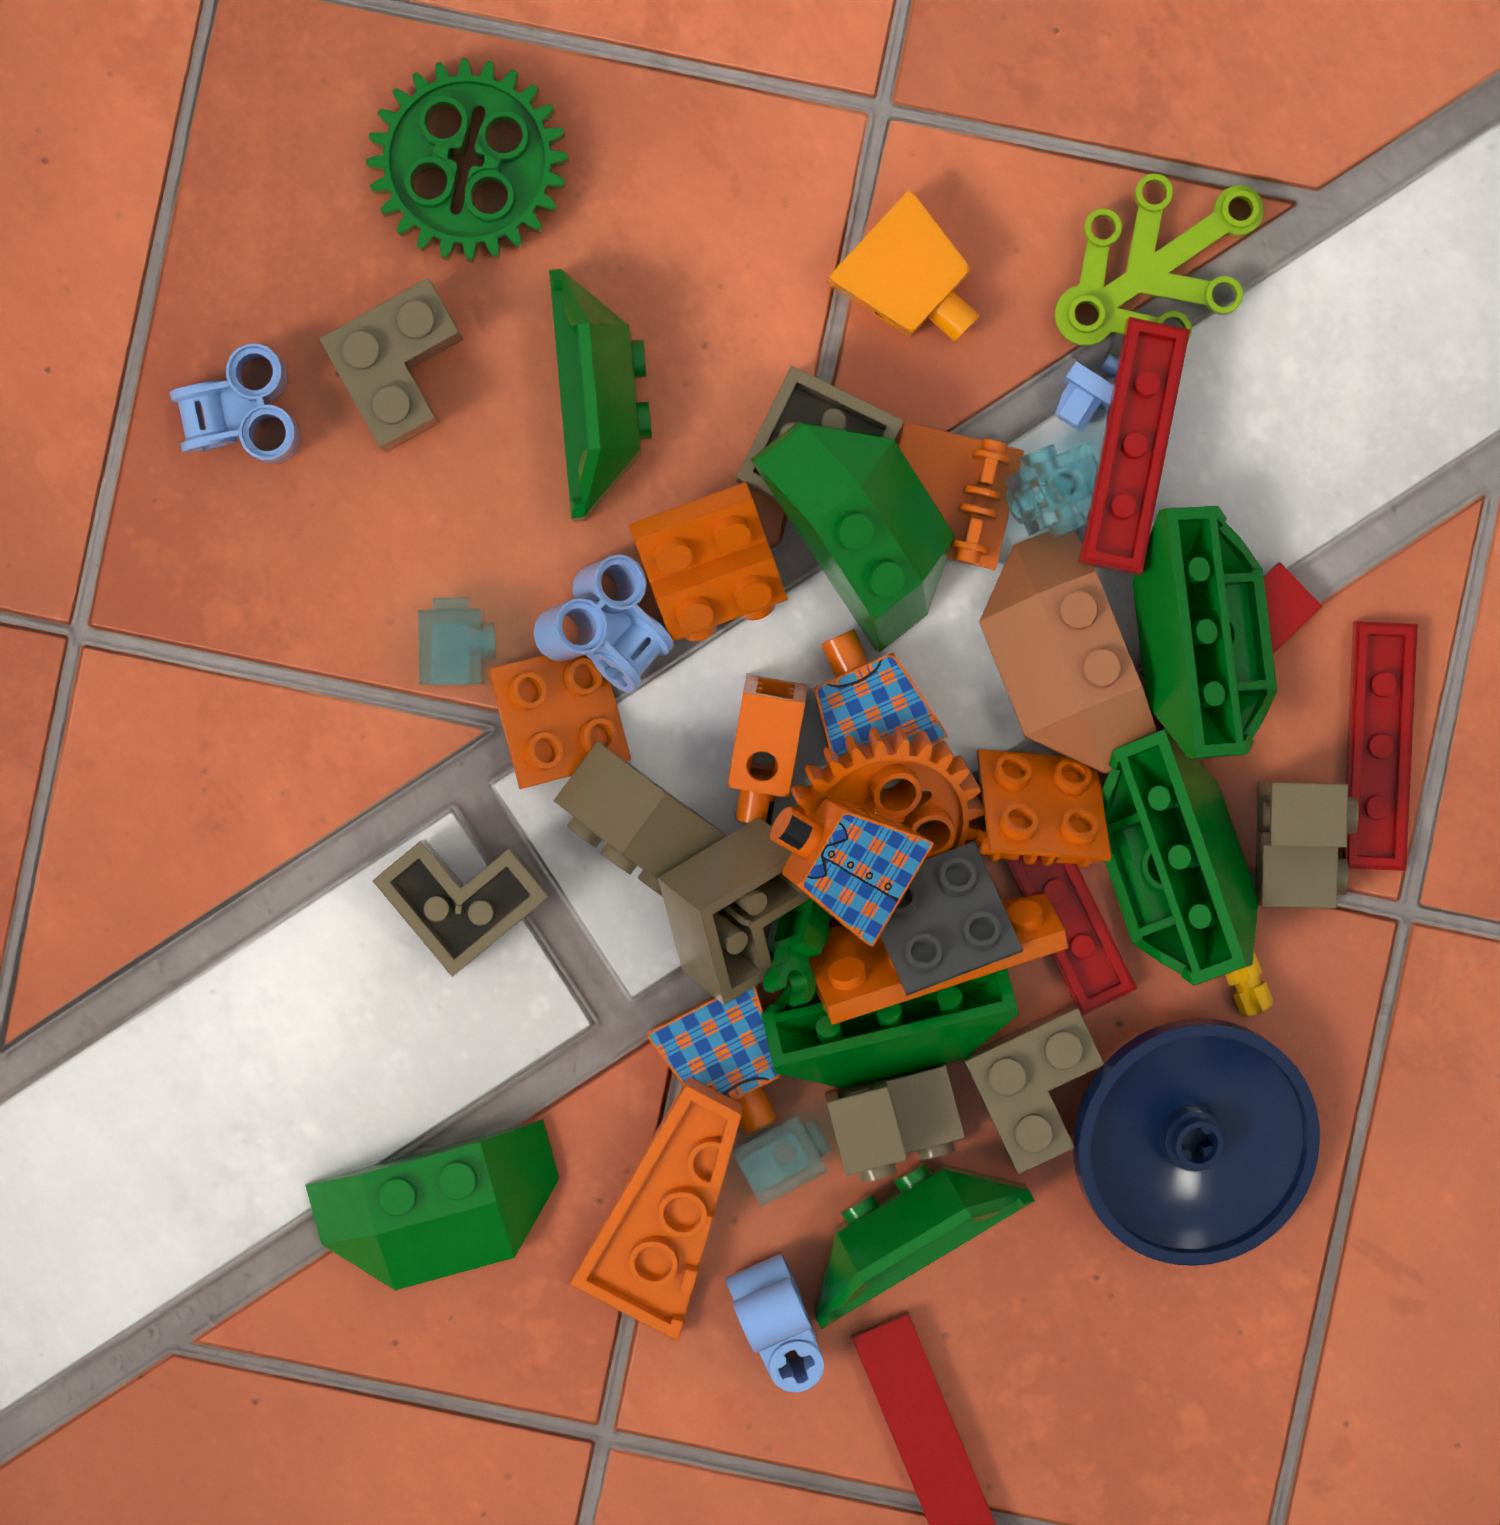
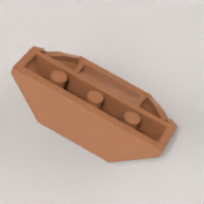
M1070 522L1013 545L979 620V624L1025 738L1088 765L1090 768L1103 774H1107L1112 770L1109 762L1114 749L1156 733L1157 730L1143 686L1094 566L1078 563L1082 543Z

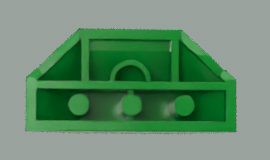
M554 269L549 270L570 512L573 522L586 521L642 454L640 439L652 438L649 401L637 402L635 378L647 377L644 341H632L630 327L627 323L565 271Z
M799 421L750 459L876 651H883L928 615L955 535L894 439Z
M1219 506L1165 508L1159 510L1149 536L1143 572L1139 576L1135 575L1132 581L1146 699L1150 710L1189 760L1248 754L1254 743L1252 738L1262 725L1277 693L1263 569L1241 537L1226 523L1227 518Z
M1166 729L1114 749L1109 762L1112 770L1109 772L1102 789L1111 851L1110 861L1104 862L1132 944L1161 964L1181 974L1182 978L1193 986L1251 966L1253 964L1259 899L1218 782L1198 759H1188Z
M1007 969L831 1025L816 991L813 999L808 1003L795 1007L788 1004L792 991L790 983L776 1003H771L761 1014L775 1074L839 1088H847L963 1060L1019 1015Z
M544 1119L307 1183L305 1186L321 1244L396 1291L515 1258L560 1177Z
M922 1162L894 1179L898 1189L879 1201H876L873 1194H869L846 1207L840 1212L845 1221L835 1226L814 1310L815 1319L821 1329L1035 1202L1027 1186L1022 1183L942 1163L929 1169L926 1162Z

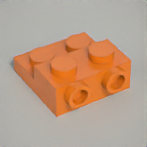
M746 482L628 524L666 629L673 641L682 638L694 642L705 640L714 634L717 625L739 617L747 620L763 619L774 610L775 604L788 600Z

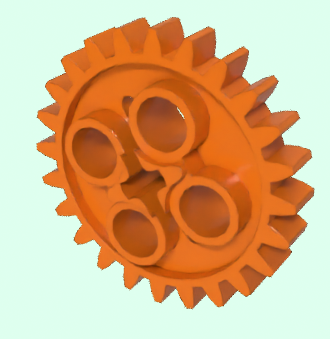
M896 726L889 741L882 740L876 727L871 728L868 735V744L859 746L851 735H847L845 737L846 753L839 756L835 751L826 747L823 753L828 765L824 769L812 765H806L804 768L812 784L810 786L793 785L791 788V792L799 805L791 806V808L810 819L814 816L821 802L826 798H831L907 825L934 843L925 860L970 843L968 840L977 839L979 830H983L976 819L984 815L983 804L977 796L981 790L973 774H969L970 770L961 755L954 757L947 742L942 740L933 746L926 731L923 730L910 743L901 726ZM902 778L896 786L882 789L887 782ZM936 820L930 827L917 830L921 824Z

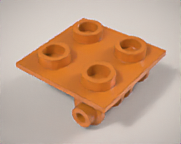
M904 422L898 447L955 535L947 559L995 571L1024 450L1008 447L1007 443L984 438L979 440Z
M542 655L488 669L519 789L572 776L597 741L625 761L631 760L612 685L602 676L593 661L586 655L561 662L551 660Z
M977 750L986 830H979L976 841L981 855H987L990 862H998L999 859L1018 860L1020 855H1023L1025 864H1034L1037 857L1041 856L1043 865L1051 866L1053 863L1077 864L1079 868H1088L1091 862L1110 861L1111 851L1099 771L1063 755Z

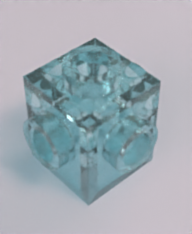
M1089 442L1060 454L1057 453L1054 444H1051L1019 458L1023 469L1005 479L1009 488L1006 492V499L1014 519L1019 524L1025 525L1028 535L1031 536L1049 528L1054 539L1085 526L1086 519L1083 514L1089 511L1098 465Z

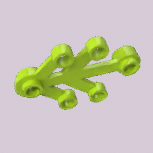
M1153 173L1144 176L1134 191V199L1138 209L1126 272L1105 287L1109 246L1114 244L1119 238L1122 231V223L1119 216L1110 209L1101 208L1093 211L1087 217L1083 226V233L1087 244L1079 285L1065 291L1055 308V323L1061 335L1073 344L1092 346L1102 342L1110 333L1123 335L1126 320L1129 317L1161 324L1168 319H1174L1183 328L1190 329V338L1192 333L1190 320L1181 312L1168 311L1158 318L1119 308L1138 294L1207 306L1211 312L1217 315L1232 313L1239 307L1243 299L1242 287L1234 278L1220 276L1212 281L1171 274L1170 272L1224 235L1243 237L1253 232L1261 223L1264 215V204L1260 195L1254 189L1244 185H1235L1225 189L1215 200L1211 215L1155 252L1162 212L1172 200L1173 187L1171 182L1161 174ZM1148 183L1161 185L1165 192L1163 202L1159 204L1148 203L1142 195L1143 187ZM1234 199L1245 200L1251 209L1249 218L1239 221L1231 217L1228 210L1230 201ZM1099 217L1109 219L1114 226L1113 235L1108 239L1095 237L1091 230V223L1094 219ZM1227 285L1233 290L1234 301L1230 306L1222 307L1214 302L1212 291L1215 286ZM1089 303L1096 308L1098 318L1094 324L1086 326L1076 320L1075 309L1079 304Z

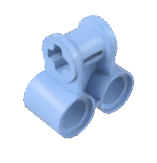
M246 344L237 348L230 355L227 362L226 381L203 382L177 388L169 392L171 402L178 403L185 435V440L180 444L182 453L216 449L234 444L239 440L243 448L251 456L267 464L282 463L289 460L297 452L300 444V429L296 420L283 409L269 404V402L276 400L284 392L288 382L287 368L284 361L266 346ZM254 358H265L270 361L273 368L270 382L259 390L247 389L242 382L244 366ZM200 405L202 406V411H203V416H204V420H205L206 429H204V424H203V419H202V415H201ZM268 418L280 419L286 429L283 443L272 451L260 450L256 445L254 437L257 426Z
M620 554L588 564L579 570L573 580L572 592L574 599L548 608L541 613L535 622L533 633L536 646L549 659L561 662L586 655L593 661L595 667L605 679L627 693H633L641 685L640 675L658 655L666 656L674 647V644L665 628L637 605L646 591L647 581L643 569L631 557ZM603 573L610 575L616 582L617 596L615 600L607 597L602 589L601 579ZM565 616L571 618L578 627L579 636L576 644L568 641L563 633L562 623Z
M779 1253L726 1277L727 1286L734 1300L732 1303L746 1338L754 1353L759 1352L776 1386L786 1392L798 1393L816 1385L822 1377L824 1370L822 1353L804 1308L801 1293L783 1254ZM796 1350L799 1356L789 1359L786 1353Z

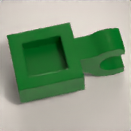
M811 898L774 920L771 924L767 940L772 963L764 975V990L771 993L784 989L789 980L792 991L788 1004L793 1007L808 1003L813 999L816 991V979L809 965V957L821 954L822 948L830 934L829 921L831 915Z

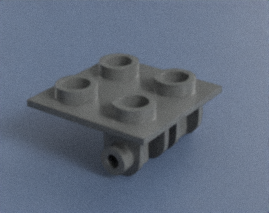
M975 841L924 860L880 934L906 996L1023 952L1020 941Z

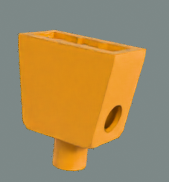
M910 190L900 198L828 276L827 283L834 290L909 338L929 318L956 343L980 317L971 306L954 292L971 271L969 265Z

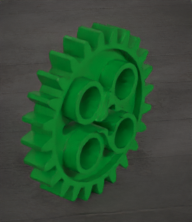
M462 58L458 69V76L450 77L443 64L438 62L435 67V82L429 84L420 74L415 72L412 74L417 90L416 93L410 96L397 88L392 91L401 107L397 113L379 109L377 114L389 126L387 133L375 132L369 134V140L382 148L383 154L366 159V164L370 169L384 172L385 176L373 182L370 188L374 194H391L392 197L385 202L380 210L384 217L403 213L404 216L396 229L401 237L411 233L416 228L420 230L417 241L419 250L424 252L436 239L441 241L440 251L443 260L448 261L456 245L463 246L468 262L474 263L478 246L486 244L490 254L494 259L500 258L499 240L507 237L515 247L520 249L523 247L522 238L518 231L525 225L538 233L543 230L535 215L538 208L556 213L558 207L546 195L547 190L565 189L567 183L565 179L552 173V167L569 163V157L567 153L551 150L550 146L562 140L565 134L563 128L544 127V124L555 114V110L552 104L536 109L532 107L539 94L538 87L535 84L527 87L520 93L516 91L518 84L517 71L512 69L499 82L495 80V67L492 61H487L480 76L472 75L467 58ZM481 107L485 110V116L476 139L475 152L484 163L482 167L472 166L470 168L462 211L457 215L452 214L451 205L461 177V171L457 163L452 159L454 155L464 156L467 152L473 113L476 108ZM452 109L462 117L459 131L454 136L446 139L433 136L428 130L431 116L439 110ZM502 123H511L522 131V140L519 146L514 151L508 153H499L488 145V137L491 130ZM427 169H438L447 176V186L444 192L434 199L421 198L414 191V182L417 176ZM488 183H497L508 191V200L505 206L493 214L483 213L474 206V196L477 190L482 185Z

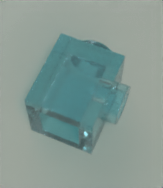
M433 598V610H418L419 685H485V660L496 659L495 622L484 623V611L481 609H470V598Z
M797 1111L733 1145L732 1153L761 1207L827 1172V1166L822 1156L832 1152L816 1120L812 1119L804 1124Z

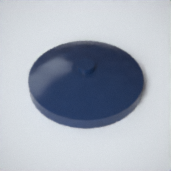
M1202 1018L1179 1020L1160 1025L1136 1036L1116 1051L1105 1062V1065L1100 1068L1085 1092L1077 1113L1073 1136V1145L1075 1147L1073 1149V1159L1076 1176L1088 1205L1103 1225L1123 1244L1135 1252L1164 1263L1188 1266L1214 1264L1243 1255L1268 1240L1282 1228L1299 1207L1309 1189L1318 1161L1320 1146L1318 1113L1312 1093L1299 1069L1270 1041L1244 1026L1228 1021Z

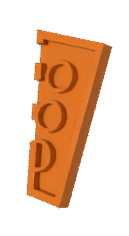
M1046 893L1001 900L1023 948V952L908 996L904 992L881 936H879L872 947L843 925L830 927V934L822 948L821 954L809 957V965L815 975L816 992L831 1025L1068 949L1065 929Z
M688 1076L574 1270L570 1285L679 1341L744 1105Z

